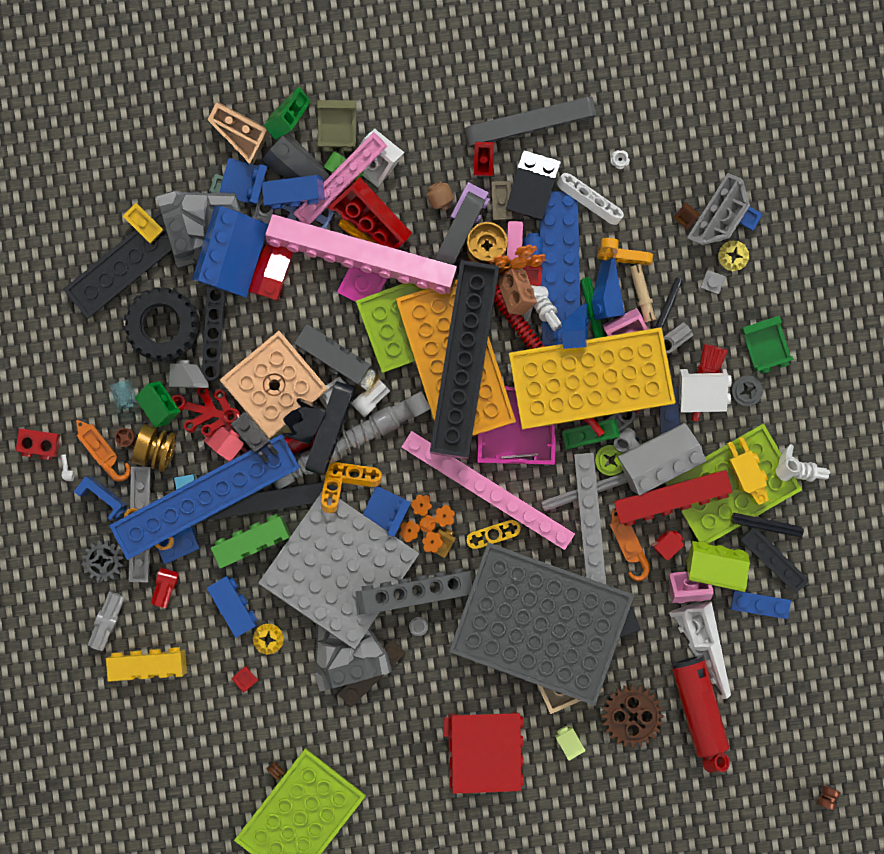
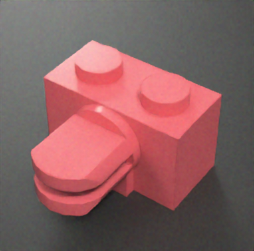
M226 425L215 430L213 436L205 437L203 440L216 453L229 462L235 456L239 457L242 455L239 450L245 453L250 451L243 446L244 443L239 439L240 435Z

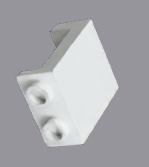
M680 369V411H727V404L731 403V396L728 393V387H731L732 383L731 375H728L726 369H722V373L689 374L687 369Z

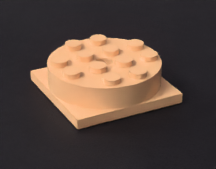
M280 331L276 332L220 379L269 439L286 426L283 418L291 411L300 407L296 401L297 398L313 403L329 390ZM274 381L279 382V391L271 390L270 384Z

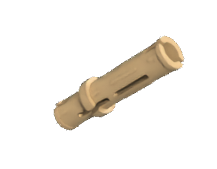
M638 264L637 266L629 267L639 300L637 304L638 307H641L644 322L647 323L648 321L656 320L651 304L653 300L649 297L642 265Z

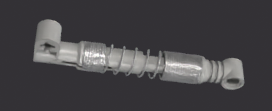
M420 391L393 407L388 406L377 413L375 412V414L373 413L369 416V420L365 422L361 420V424L357 426L352 425V428L348 431L343 430V437L338 439L330 464L335 463L340 458L342 459L341 452L345 450L351 454L350 447L353 446L354 449H360V445L364 443L369 444V441L373 438L377 440L378 435L382 434L384 436L400 427L402 422L431 409L423 392ZM311 448L299 454L297 458L299 470L274 482L278 490L294 482L295 478L303 477V473L305 475L313 474V472L305 470Z

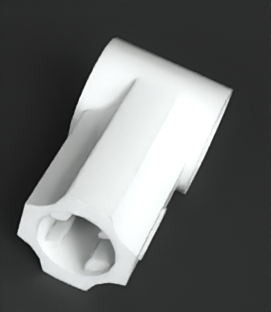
M378 379L351 404L365 418L390 390Z

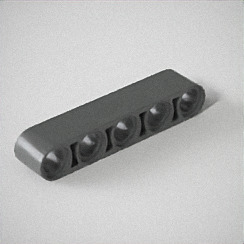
M468 191L434 260L450 265L455 264L468 238V234L485 204V199Z

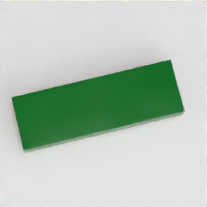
M616 418L597 422L605 432L600 437L597 436L589 424L563 430L562 436L565 450L619 438L620 434Z

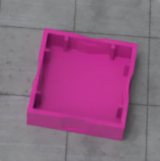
M505 386L516 423L478 434L477 463L555 465V424L522 430L515 388ZM535 453H538V455H534V456L501 458L502 456H512V455H524V454H535Z

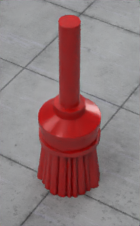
M703 343L701 362L697 366L698 370L695 374L721 373L720 369L728 350ZM693 412L691 420L699 421L701 412Z

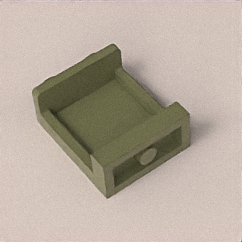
M317 100V148L321 149V152H333V149H340V152H352V149H356V100Z

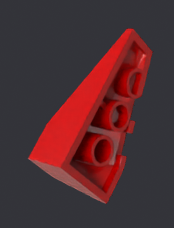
M268 243L259 255L248 292L278 302L294 252L286 247H274Z

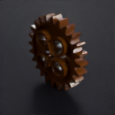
M631 684L629 690L623 685L622 692L616 688L617 695L610 693L612 700L605 699L608 707H602L603 710L607 711L605 714H601V717L607 719L602 724L609 726L605 730L606 733L612 731L610 738L617 737V744L623 740L625 747L628 742H630L632 748H634L635 742H638L639 746L642 747L643 740L649 744L648 737L655 739L653 732L660 733L657 725H663L659 721V718L664 717L663 714L659 713V711L663 710V707L657 706L660 700H653L655 694L648 695V688L642 692L641 685L638 686L637 690H635L633 684ZM632 697L637 698V705L629 707L627 704L628 700ZM623 703L632 713L637 712L635 716L645 725V728H642L634 719L631 718L629 720L630 716L620 704ZM617 711L624 713V717L620 721L614 719V714ZM644 711L651 712V718L647 721L641 719ZM630 725L637 726L638 730L635 734L628 733L627 730Z

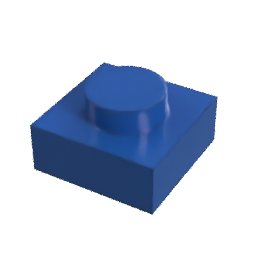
M749 206L739 224L754 231L762 213Z

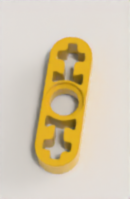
M515 520L501 522L471 532L467 536L466 541L470 548L478 549L487 546V543H484L483 539L478 541L479 545L475 546L474 543H470L472 535L481 537V532L485 531L486 540L494 544L517 536L520 532V525ZM509 523L517 526L514 534L508 531L505 532L506 537L502 538V531L499 526L503 525V529L508 528ZM490 529L498 530L499 537L496 540L489 539L488 531Z

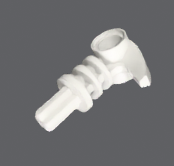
M531 285L537 300L533 307L539 314L541 321H547L553 331L561 329V322L556 316L558 310L550 302L547 288ZM533 307L522 315L525 321H529Z
M792 444L783 451L776 468L777 476L783 481H788L794 477L813 482L816 478L826 480L830 474L829 470L819 468L815 463H802L792 457L794 447Z

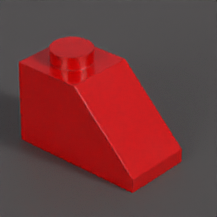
M494 142L474 143L473 175L493 176Z

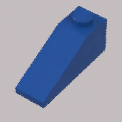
M615 258L600 262L592 299L595 320L625 315Z
M587 303L582 304L562 322V328L558 330L559 342L563 343V349L587 347L589 326Z

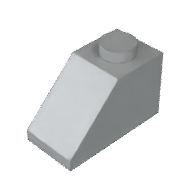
M178 360V364H170L169 387L208 388V383L198 365L189 364V360Z

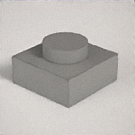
M706 270L700 288L718 295L725 276Z

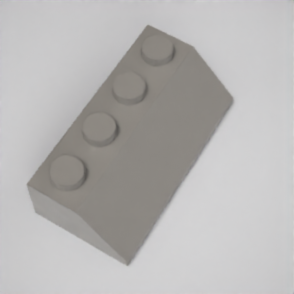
M686 423L618 456L630 489L638 495L706 462L700 444Z

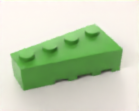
M275 514L266 518L267 522L260 525V522L249 526L250 530L244 533L242 530L231 534L233 537L231 539L225 540V538H221L215 541V546L211 547V550L219 568H223L290 538L291 534L283 516L278 517Z

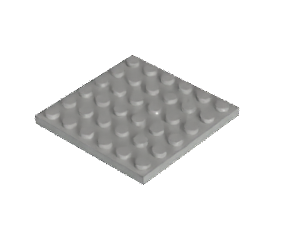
M321 492L258 584L346 645L355 649L380 613L359 614L356 591L362 590L361 587L366 585H373V588L380 587V583L391 581V584H398V580L403 579L419 553L398 538L388 535L386 530L341 499H339L338 508L335 512H324L321 509ZM329 497L327 505H331L332 497ZM379 592L375 596L378 603L381 601V594Z

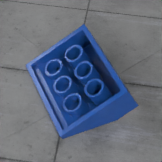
M214 206L192 280L247 298L269 224L223 206Z

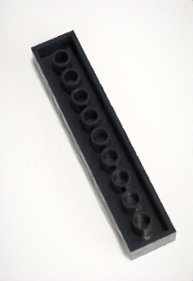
M464 260L460 262L430 454L469 459L499 266Z

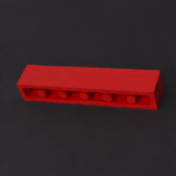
M722 470L613 502L619 523H624L625 526L635 524L636 519L643 518V521L653 519L654 514L661 513L664 516L673 513L672 509L679 507L680 510L692 508L691 504L699 502V505L710 503L711 498L725 499L733 491L727 470Z

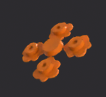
M526 245L517 248L515 255L519 257H515L511 261L509 256L499 255L491 259L489 263L490 265L502 268L499 271V275H505L510 269L520 270L526 265L538 267L542 265V262L546 261L545 254L531 256L537 250V247Z
M418 495L411 502V507L414 509L415 514H420L424 517L420 521V526L412 520H409L408 523L403 522L400 526V536L404 537L405 542H411L412 539L418 538V532L421 528L422 531L427 532L426 538L422 540L423 544H425L424 550L436 553L438 548L443 546V540L440 539L441 535L432 531L436 528V523L440 524L441 527L452 525L455 512L451 510L450 506L444 505L436 510L437 515L433 518L427 515L428 510L432 508L430 497Z

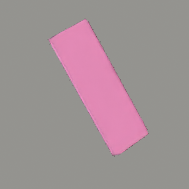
M508 222L507 256H509L510 260L519 257L515 255L518 247L522 246V222Z

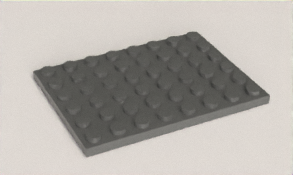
M488 542L449 652L596 706L634 594Z

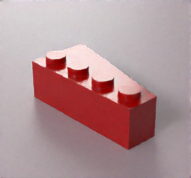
M360 177L327 207L331 211L335 210L342 215L341 218L346 221L349 220L358 226L357 229L361 232L365 231L372 236L373 240L383 246L397 249L412 234Z

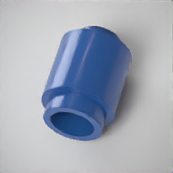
M528 233L527 237H524V246L532 245L537 247V250L531 256L543 254V237H539L538 233Z

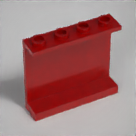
M512 711V713L448 714L449 791L453 794L521 791V786L524 785V776L521 774V766L524 765L521 747H523L524 740L520 729L523 728V717L520 716V713Z

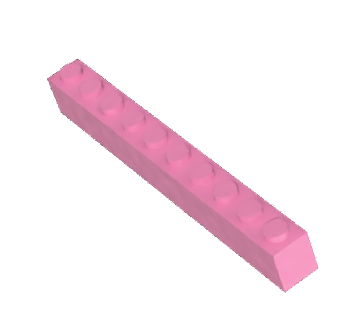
M272 214L265 234L267 242L274 247L283 246L292 252H304L307 256H318L324 258L327 262H339L348 268L356 267L366 273H377L383 278H395L404 284H408V282L413 283L422 289H434L439 294L451 293L457 275V266Z
M411 431L402 445L403 449L564 550L567 548L575 533L453 457L430 454L431 443Z

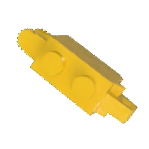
M740 437L738 438L739 444L744 453L738 455L735 445L729 442L727 444L733 457L728 459L741 490L745 493H750L757 505H760L769 500L765 488L768 478L765 471L760 470L758 466L760 460L756 452L753 453L752 450H749L744 438Z

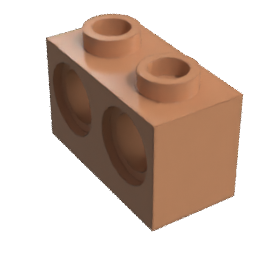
M510 269L497 281L509 314L524 315L537 303L525 270Z

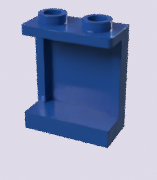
M85 476L74 490L78 496H87L92 491L113 508V511L107 517L110 521L117 520L118 518L121 519L127 511L125 509L127 504L92 476Z

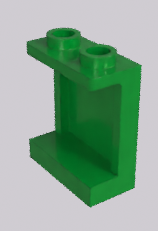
M780 316L741 328L754 372L760 371L763 374L772 371V366L778 365L779 368L790 365L789 361L794 360L793 356L790 355L780 325L782 323Z

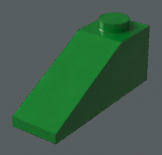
M300 86L278 106L264 123L267 132L275 140L293 130L311 102Z

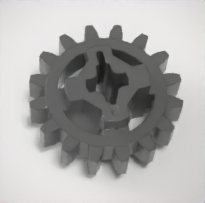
M99 540L97 546L91 543L92 549H85L88 554L82 555V558L86 559L82 566H87L84 572L91 573L89 578L97 576L96 580L99 582L103 577V580L106 582L108 581V576L114 579V573H121L118 567L124 566L123 563H120L124 556H119L122 550H116L115 543L110 546L109 540H106L104 544ZM106 549L110 550L114 555L111 556L106 553ZM97 550V555L94 559H91L92 554ZM102 557L104 559H111L110 561L105 562L104 566L103 563H95V561H99V559H102ZM115 562L114 568L110 571V565ZM92 566L97 567L100 573L96 572Z

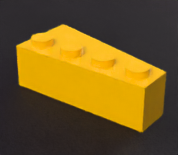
M180 647L168 648L167 652H161V649H151L149 653L142 654V650L130 651V655L115 652L106 658L108 681L133 680L137 677L138 679L154 678V676L167 678L173 676V674H176V677H182L187 673L185 650H180Z

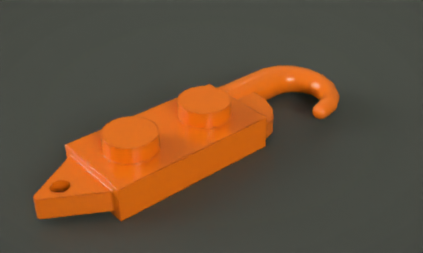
M76 420L78 435L76 436L113 481H125L131 472L129 464L125 463L126 472L124 475H117L112 469L117 460L114 450L93 424Z
M612 509L611 524L609 525L625 559L631 563L639 561L643 568V573L640 576H635L632 572L628 574L634 581H643L650 574V566L632 526H625L624 523L620 524L618 516H614L616 510Z

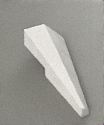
M696 602L669 612L671 618L675 617L678 622L679 631L681 633L684 632L688 638V645L694 655H704L709 674L712 677L711 682L716 684L722 693L720 697L722 699L730 697L731 693L712 602Z

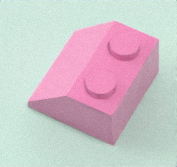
M637 308L602 325L607 336L648 330Z
M688 572L669 573L672 603L711 600L713 596L712 585L689 580Z

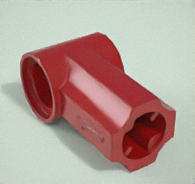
M160 568L151 604L167 608L172 590L175 589L179 578L178 572Z

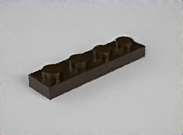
M392 639L384 647L388 653L391 667L406 653ZM383 675L347 684L338 695L352 708Z

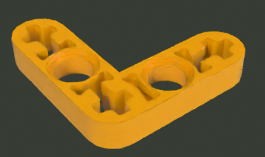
M615 238L601 239L597 253L598 259L608 260L615 258V262L652 265V253L618 249L619 240Z
M333 462L329 465L325 475L321 509L326 513H333L337 510L342 483L368 487L378 486L382 480L381 471L374 467ZM357 472L359 476L353 478L349 476V473ZM336 485L337 489L331 491L327 486ZM329 497H332L331 505H327Z

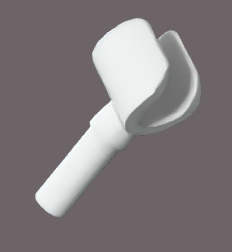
M61 455L63 464L62 478L65 481H73L74 471H68L66 455Z

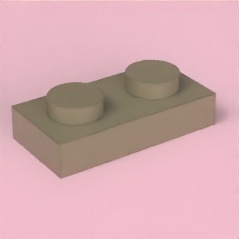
M511 181L491 182L493 221L512 220V212L506 210L511 192Z

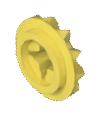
M728 241L719 250V262L729 271L741 270L749 260V251L745 244L739 241ZM735 248H737L736 254L742 258H736L732 264V257L728 254L733 253Z

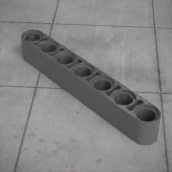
M585 97L465 127L469 147H474L475 142H496L596 117L597 113L593 97Z

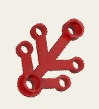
M197 388V394L203 399L206 407L186 402L181 395H174L172 397L176 405L182 402L181 406L178 407L180 411L188 410L202 414L184 423V429L188 433L195 432L197 426L213 417L219 418L214 423L206 424L201 428L202 434L209 438L213 436L215 430L225 425L232 427L231 423L241 416L237 409L230 407L227 401V394L223 390H217L214 393V397L220 402L223 411L215 408L209 396L210 391L208 388ZM203 389H206V392L204 394H201V391ZM193 424V427L188 429V425ZM210 429V432L205 433V430Z

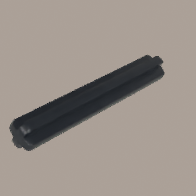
M733 513L731 516V522L737 525L799 538L804 533V528L801 526L739 513Z

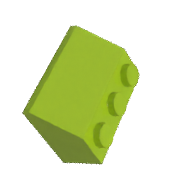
M692 541L686 559L689 580L743 592L746 591L750 565L747 552L740 549H728L721 545H709L703 541Z

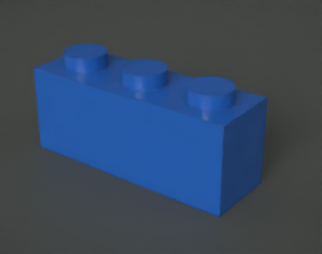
M318 175L262 182L264 205L271 207L272 210L282 209V205L299 207L301 206L300 203L307 202V205L319 204V201L325 200L323 177Z
M228 575L207 587V590L235 638L257 626L256 621L258 619L253 611L248 610L246 606L248 602L245 596L238 593L236 589L238 584L233 577L230 578Z

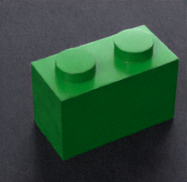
M160 381L148 383L135 396L139 406L144 410L155 428L168 425L181 412Z

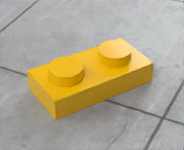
M137 203L123 215L150 244L164 231Z

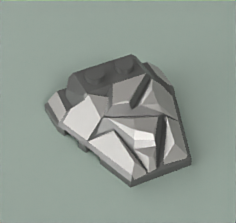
M174 190L156 195L177 269L198 262L214 206H223L241 213L236 193H200L199 191L181 192Z
M317 625L315 677L319 691L333 689L393 672L385 648H382L377 640L378 637L370 628L357 647L352 649Z

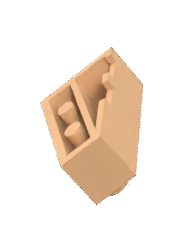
M216 103L208 121L233 145L249 164H254L269 135L266 128L229 107Z

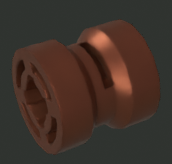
M121 428L115 433V441L121 447H130L136 442V434L132 429Z
M823 785L821 788L822 794L818 797L816 803L835 810V802L840 797L841 792Z

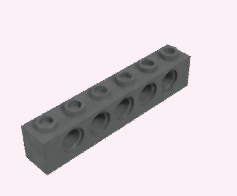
M463 568L451 570L452 574L447 575L445 571L434 573V577L428 578L427 575L416 576L414 581H410L409 578L399 579L398 584H391V581L380 583V587L373 588V585L362 586V590L356 591L359 614H371L469 595L472 588L470 571L463 572ZM450 579L453 582V587L451 589L448 587V581ZM432 582L435 584L434 592H431L430 585ZM413 586H416L418 590L415 596L412 594ZM396 589L400 593L398 599L394 597V591ZM378 592L381 594V601L379 603L375 598Z

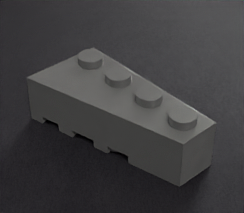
M306 324L295 341L298 351L304 355L310 353L314 356L312 360L321 366L323 363L330 366L328 370L338 376L341 373L346 377L345 381L352 386H355V384L360 386L372 368L369 363L364 362L361 358L347 351L344 347L330 340L308 324Z

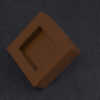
M685 203L673 218L688 230L700 214L688 203Z

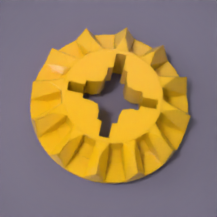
M263 624L254 632L253 644L263 654H274L283 645V633L276 625ZM268 631H270V637L276 641H271L268 647H266V641L260 639V637H266Z

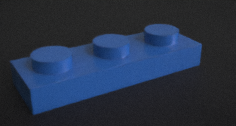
M733 590L730 609L788 619L791 600Z

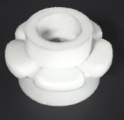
M617 150L612 154L611 164L616 166L617 169H623L624 166L629 164L630 159L627 152Z

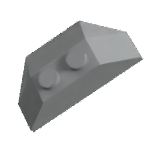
M727 173L687 237L689 240L705 245L731 237L750 206L745 185L741 178Z

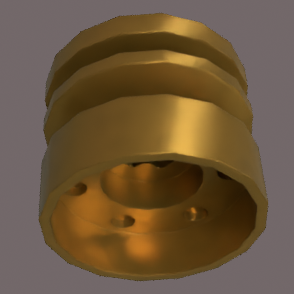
M492 222L477 224L468 234V258H471L473 262L490 264L489 261L494 259V257L499 255L506 256L508 240L505 231L499 225ZM485 245H488L489 251H485Z
M144 424L136 440L132 463L146 466L149 459H152L151 468L156 469L159 463V471L165 472L175 452L176 434L171 432L167 438V431L163 430L160 436L157 437V428Z

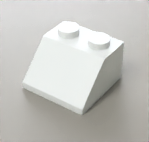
M374 129L363 139L361 144L375 132L388 147L363 171V176L378 188L397 165L404 152Z

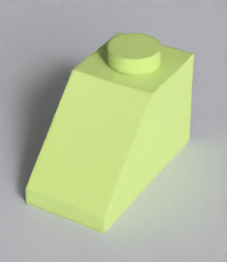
M565 726L557 731L558 734L555 737L568 760L585 752L572 726L569 728Z

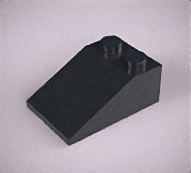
M523 151L506 210L542 221L561 161Z

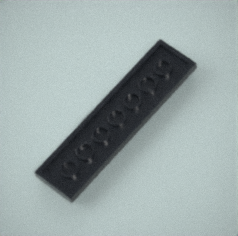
M160 210L151 218L164 231L151 244L137 230L133 231L63 289L87 319L91 318L172 251Z

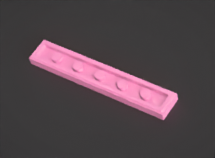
M373 132L323 183L325 200L319 201V204L307 205V202H305L293 214L302 223L310 225L388 147L386 143Z

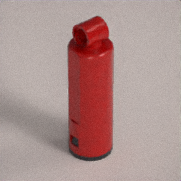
M704 655L676 661L671 664L696 756L703 758V767L707 772H725L729 768L730 760L723 752L727 751L730 746Z

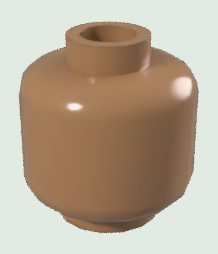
M439 181L428 188L427 198L434 209L445 211L452 206L451 202L454 201L455 196L448 183Z

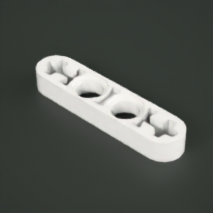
M563 173L558 179L557 185L562 191L608 223L617 225L623 218L624 214L620 208L571 174Z

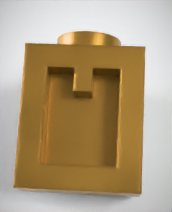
M444 527L443 530L439 529L437 532L441 535L440 539L443 540V546L438 548L436 554L443 558L446 557L456 540L453 537L454 532Z

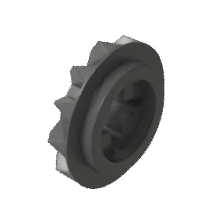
M753 376L738 378L732 387L733 398L738 404L743 406L756 404L763 394L760 381ZM743 383L747 388L754 387L750 392V397L747 394L740 395L744 390Z

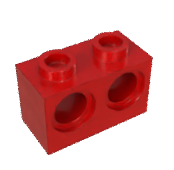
M19 428L16 451L21 452V456L32 457L33 454H38L40 459L51 460L52 457H57L61 434ZM27 438H30L33 442L32 447L29 449L24 445ZM45 441H50L52 444V448L49 451H45L43 448Z
M667 530L651 546L664 560L668 561L684 546L681 542L684 539L677 531Z

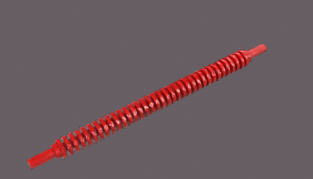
M497 285L494 304L498 303L496 307H501L499 311H504L502 315H507L505 319H510L508 323H513L511 327H516L514 331H519L517 335H522L520 339H525L523 343H528L526 345L527 348H541L542 342H537L539 340L538 337L534 338L536 333L531 334L533 329L528 330L530 325L525 326L527 321L522 322L524 317L519 318L521 315L509 314L501 290H498L500 287ZM594 418L583 419L585 423L588 422L598 437L605 433Z

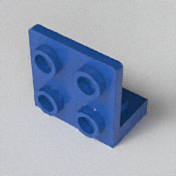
M229 158L219 192L236 193L238 201L256 205L267 166L261 164L256 166Z
M376 486L363 515L386 530L388 535L395 537L411 502Z

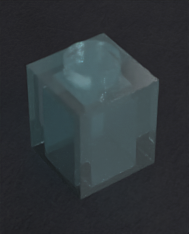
M127 379L110 385L117 407H123V410L134 407L133 403H136L137 400L135 399L136 394L131 380Z

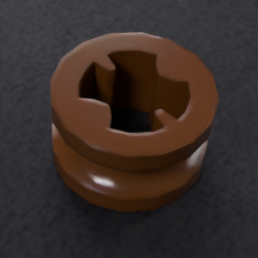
M275 761L272 762L271 767H267L268 772L277 780L280 779V775L285 774V771Z

